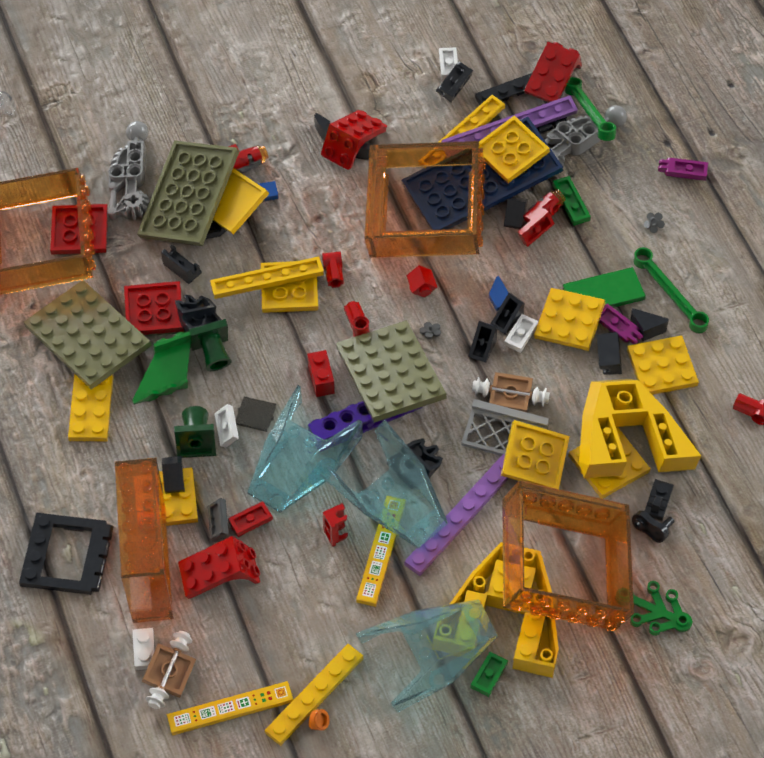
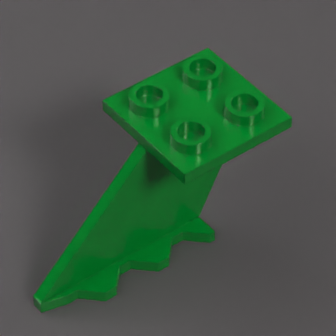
M190 331L186 333L179 332L172 338H162L153 344L154 357L132 400L134 405L153 401L162 395H170L178 389L188 388L187 373L191 349Z

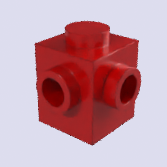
M418 265L406 275L410 285L409 289L414 295L425 298L438 288L431 269Z

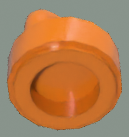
M323 709L312 711L308 722L309 728L317 731L325 730L330 721L328 713Z

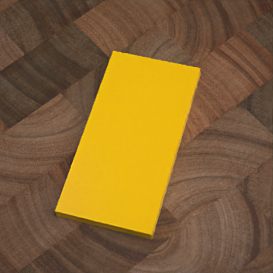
M233 168L213 221L234 235L269 195V192Z

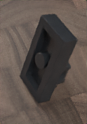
M657 479L654 480L645 508V512L652 518L663 521L674 484Z

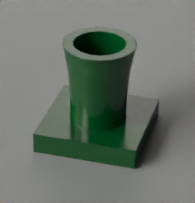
M226 319L189 329L191 334V350L194 351L202 348L207 371H218L231 364L232 361L222 343L228 341V324Z
M190 406L183 410L182 420L184 426H174L177 456H182V458L216 456L214 424H207L209 413L205 408Z

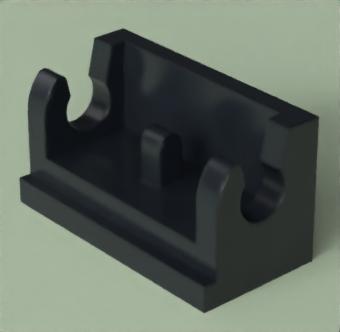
M461 62L456 63L448 76L436 89V92L449 102H452L471 78L473 70Z
M174 245L170 246L171 250L169 253L166 249L161 251L163 264L186 283L190 284L202 273L200 266L197 263L193 265L179 254Z
M618 333L598 334L599 368L605 369L603 370L605 375L622 374Z

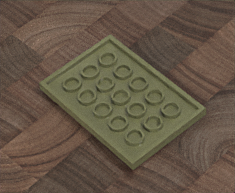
M174 140L137 235L140 238L203 246L238 157L239 150L236 147Z
M84 280L24 321L25 327L91 390L152 346L149 339Z
M407 320L336 343V348L373 422L447 399L441 382Z

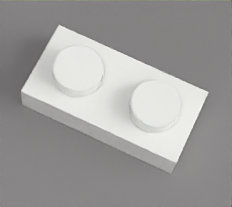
M456 47L439 48L441 79H445L456 63H458Z
M521 314L505 339L504 346L521 353L536 330L538 321Z
M228 404L214 413L219 443L224 448L239 439L233 406Z
M153 628L132 630L135 670H144L148 668L155 651Z

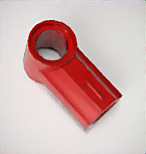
M341 251L322 253L323 268L326 270L328 286L338 288L344 284Z
M348 302L344 306V312L351 325L353 336L367 334L369 332V320L365 317L359 302Z
M738 394L733 409L751 416L755 423L764 425V399L758 401L744 394Z

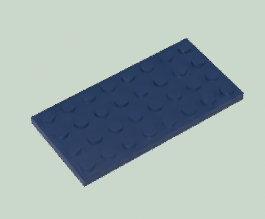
M528 116L520 120L548 146ZM477 141L401 181L436 236L498 205L508 198L563 172V166L550 149L547 155L507 183L473 150V146L479 142Z

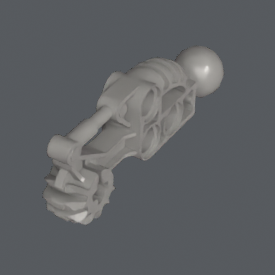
M614 105L606 110L604 119L606 122H611L616 127H620L626 122L627 113L623 107ZM580 115L577 119L572 118L570 121L558 123L556 128L550 131L545 139L547 144L556 145L550 149L563 168L565 155H580L601 141L598 138V128L588 115H585V117Z
M134 121L127 126L126 135L130 141H127L125 148L117 150L108 170V185L111 197L107 212L112 220L121 216L127 219L133 217L134 220L137 217L143 219V214H145L149 205L147 194H144L142 190L138 191V187L142 186L145 182L146 149L144 141L149 134L148 127L141 121ZM125 188V194L117 204L116 193Z

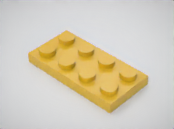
M74 374L68 431L69 441L108 442L113 374L92 390Z

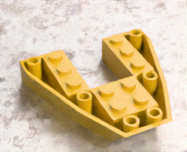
M638 380L591 381L582 415L579 464L584 479L622 475L627 460L616 427L643 425L658 472L695 470L701 455L669 412Z
M500 542L470 574L437 621L432 641V650L472 659L486 606L524 614L512 669L553 678L559 647L552 590L541 551Z

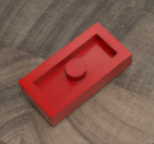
M262 501L228 518V523L236 536L239 537L272 521L273 517Z

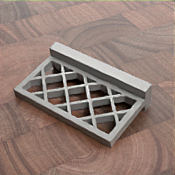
M474 399L461 445L502 456L506 453L504 446L508 444V440L502 443L498 434L506 430L510 434V428L514 420L548 430L549 418ZM474 416L483 417L485 423L476 427L473 422ZM500 421L504 427L495 432L491 423ZM488 425L492 434L483 438L479 430ZM474 432L480 438L476 442L467 441L468 435ZM495 437L499 445L489 447L485 441Z

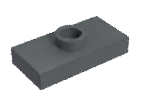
M222 498L207 506L210 541L215 543L229 535L226 500Z

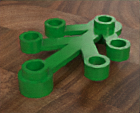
M650 581L647 585V592L651 594L655 604L635 596L633 591L628 588L619 591L617 600L620 605L627 607L634 604L650 612L643 615L639 613L632 614L630 623L633 627H640L644 623L661 618L669 621L662 624L652 622L649 626V633L651 635L657 636L661 632L671 629L685 632L692 627V618L689 614L682 612L677 600L678 592L674 589L668 590L665 596L666 601L671 604L674 613L666 610L659 593L660 585L656 581ZM650 586H655L657 589L652 590ZM623 594H628L630 596L624 597ZM673 594L675 598H670L668 595ZM638 618L640 621L635 622L633 619ZM679 619H683V620H685L686 622H685V623H681V622L679 621ZM652 627H657L659 630L654 631Z

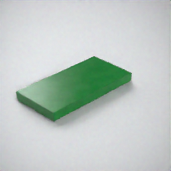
M633 267L565 283L562 287L564 291L604 299L605 305L608 303L613 308L643 301L646 298Z

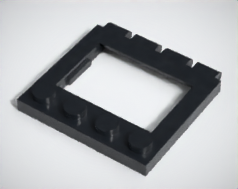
M532 73L475 93V99L481 105L491 95H494L502 102L508 100L510 96L522 95L525 93L524 89ZM496 115L490 123L501 120L500 116ZM567 117L536 127L540 134L552 130L553 126L556 128L558 123L567 121Z
M36 513L19 580L20 587L91 595L92 591L99 592L102 582L101 576H103L106 559L104 558L108 556L109 541L112 538L114 526L107 524L105 520ZM53 527L71 531L92 532L81 581L41 576Z

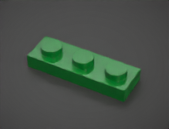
M570 176L553 180L552 186L573 226L590 221L591 216Z

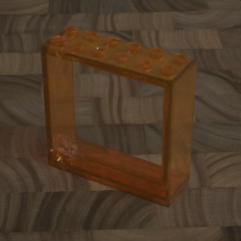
M479 141L370 145L365 220V242L369 258L480 254V247H483L481 231H484L482 220L484 205H482V200L485 197L483 185H485V174H483L485 158ZM472 165V171L469 172L467 229L386 232L389 175L386 174V168Z
M79 168L0 182V210L77 196L81 254L0 269V295L94 278L93 270H96V265L92 255H95L93 244H91V240H94L92 229H90V225H92V217L89 214L91 203L87 197L90 196V189L86 185L85 176L80 173ZM0 236V265H1V264H2V256H1V236Z
M157 458L115 461L121 579L133 623L174 619L166 504Z
M518 481L502 499L503 608L511 609L514 612H527L534 616H547L554 620H566L569 623L586 624L588 627H601L608 631H614L634 614L629 505ZM524 521L605 538L607 604L526 588L524 583Z

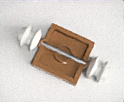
M495 372L493 385H490L488 379L482 382L478 377L477 381H473L472 392H475V396L478 393H482L483 397H486L488 393H491L489 403L527 412L531 397L534 406L539 402L544 407V403L548 404L550 392H546L547 388L544 391H539V388L536 387L532 394L533 378Z
M179 631L173 633L175 640L170 641L173 649L159 643L157 644L142 679L143 683L155 687L149 689L152 695L146 697V701L151 708H164L165 703L163 699L169 698L167 693L179 698L181 697L196 661L195 658L181 653L189 651L187 644L192 643V639L187 632Z

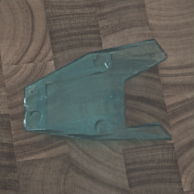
M299 385L295 388L265 440L248 489L249 495L261 502L263 501L279 513L330 480L363 437L361 420H357L327 440L292 422L291 417L302 403L301 386Z
M384 420L375 432L389 464L387 472L360 493L350 489L330 465L320 476L363 514L413 546L420 548L446 526L448 522L424 465L387 421Z
M479 599L415 610L356 633L358 639L363 644L380 634L399 631L403 633L421 670L409 685L391 702L397 713L453 684L498 637Z

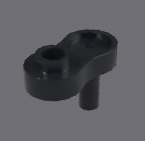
M642 510L632 517L633 526L647 534L657 543L663 542L669 536L668 528L675 522L672 517H668L661 523Z

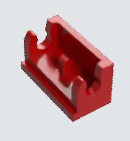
M343 503L323 512V531L332 547L348 537V533L343 535L338 533L339 530L345 528L344 522L348 518L347 515H344L345 507Z

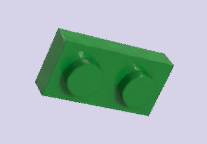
M489 652L470 688L489 697L508 665V660Z

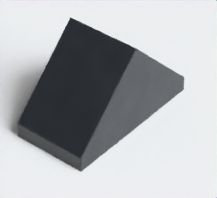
M514 196L508 198L504 227L522 228L523 215L526 212L528 199Z
M508 293L493 318L491 325L497 326L500 332L507 334L514 327L521 314L524 315L525 303L512 293Z
M632 308L630 321L639 327V332L643 336L641 340L646 341L665 333L669 319Z
M483 321L478 322L468 357L487 362L497 341V326Z
M182 456L162 458L165 494L185 492Z

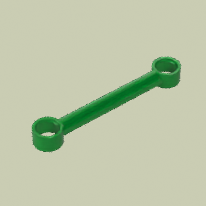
M570 77L564 92L568 95H574L597 126L598 138L600 140H614L616 138V125L605 121L582 90V80L577 77Z
M645 247L638 248L634 253V265L638 268L646 269L690 320L689 328L695 333L705 332L709 323L708 315L704 312H697L653 262V253L650 249ZM640 255L647 256L649 260L642 261L639 260L637 257ZM699 319L704 321L705 324L696 325L693 321Z

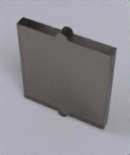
M244 396L242 404L238 408L236 425L267 432L271 420H274L273 414L276 404Z

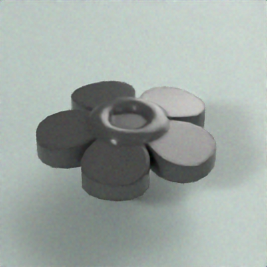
M650 212L647 214L648 220L644 222V227L650 228L652 233H657L658 228L665 226L664 221H661L663 218L661 213L658 212L654 215Z
M426 322L424 327L420 328V334L425 335L427 339H431L433 336L438 337L441 335L440 325L438 323L432 325L430 322Z

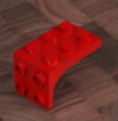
M548 41L524 92L546 102L560 99L574 69H581L582 67L579 52L573 48L566 49L558 42L551 43Z
M357 110L329 124L321 155L349 170L352 168L355 157L363 144L386 132L387 125L382 123L380 119L367 115L365 111Z
M231 536L179 561L185 597L188 599L194 598L231 580L245 579L254 584L260 583V570L256 565L254 549Z

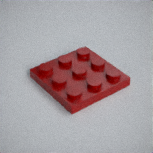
M108 205L52 206L51 255L106 253Z
M180 281L124 286L126 319L143 335L184 331L179 321L175 300L182 301Z

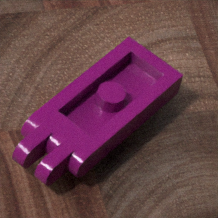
M678 158L659 160L658 171L665 173L666 176L706 181L708 162Z
M608 303L604 306L599 323L612 333L617 332L618 337L625 343L629 341L632 344H636L638 342L637 339L640 340L643 337L639 332L638 326Z

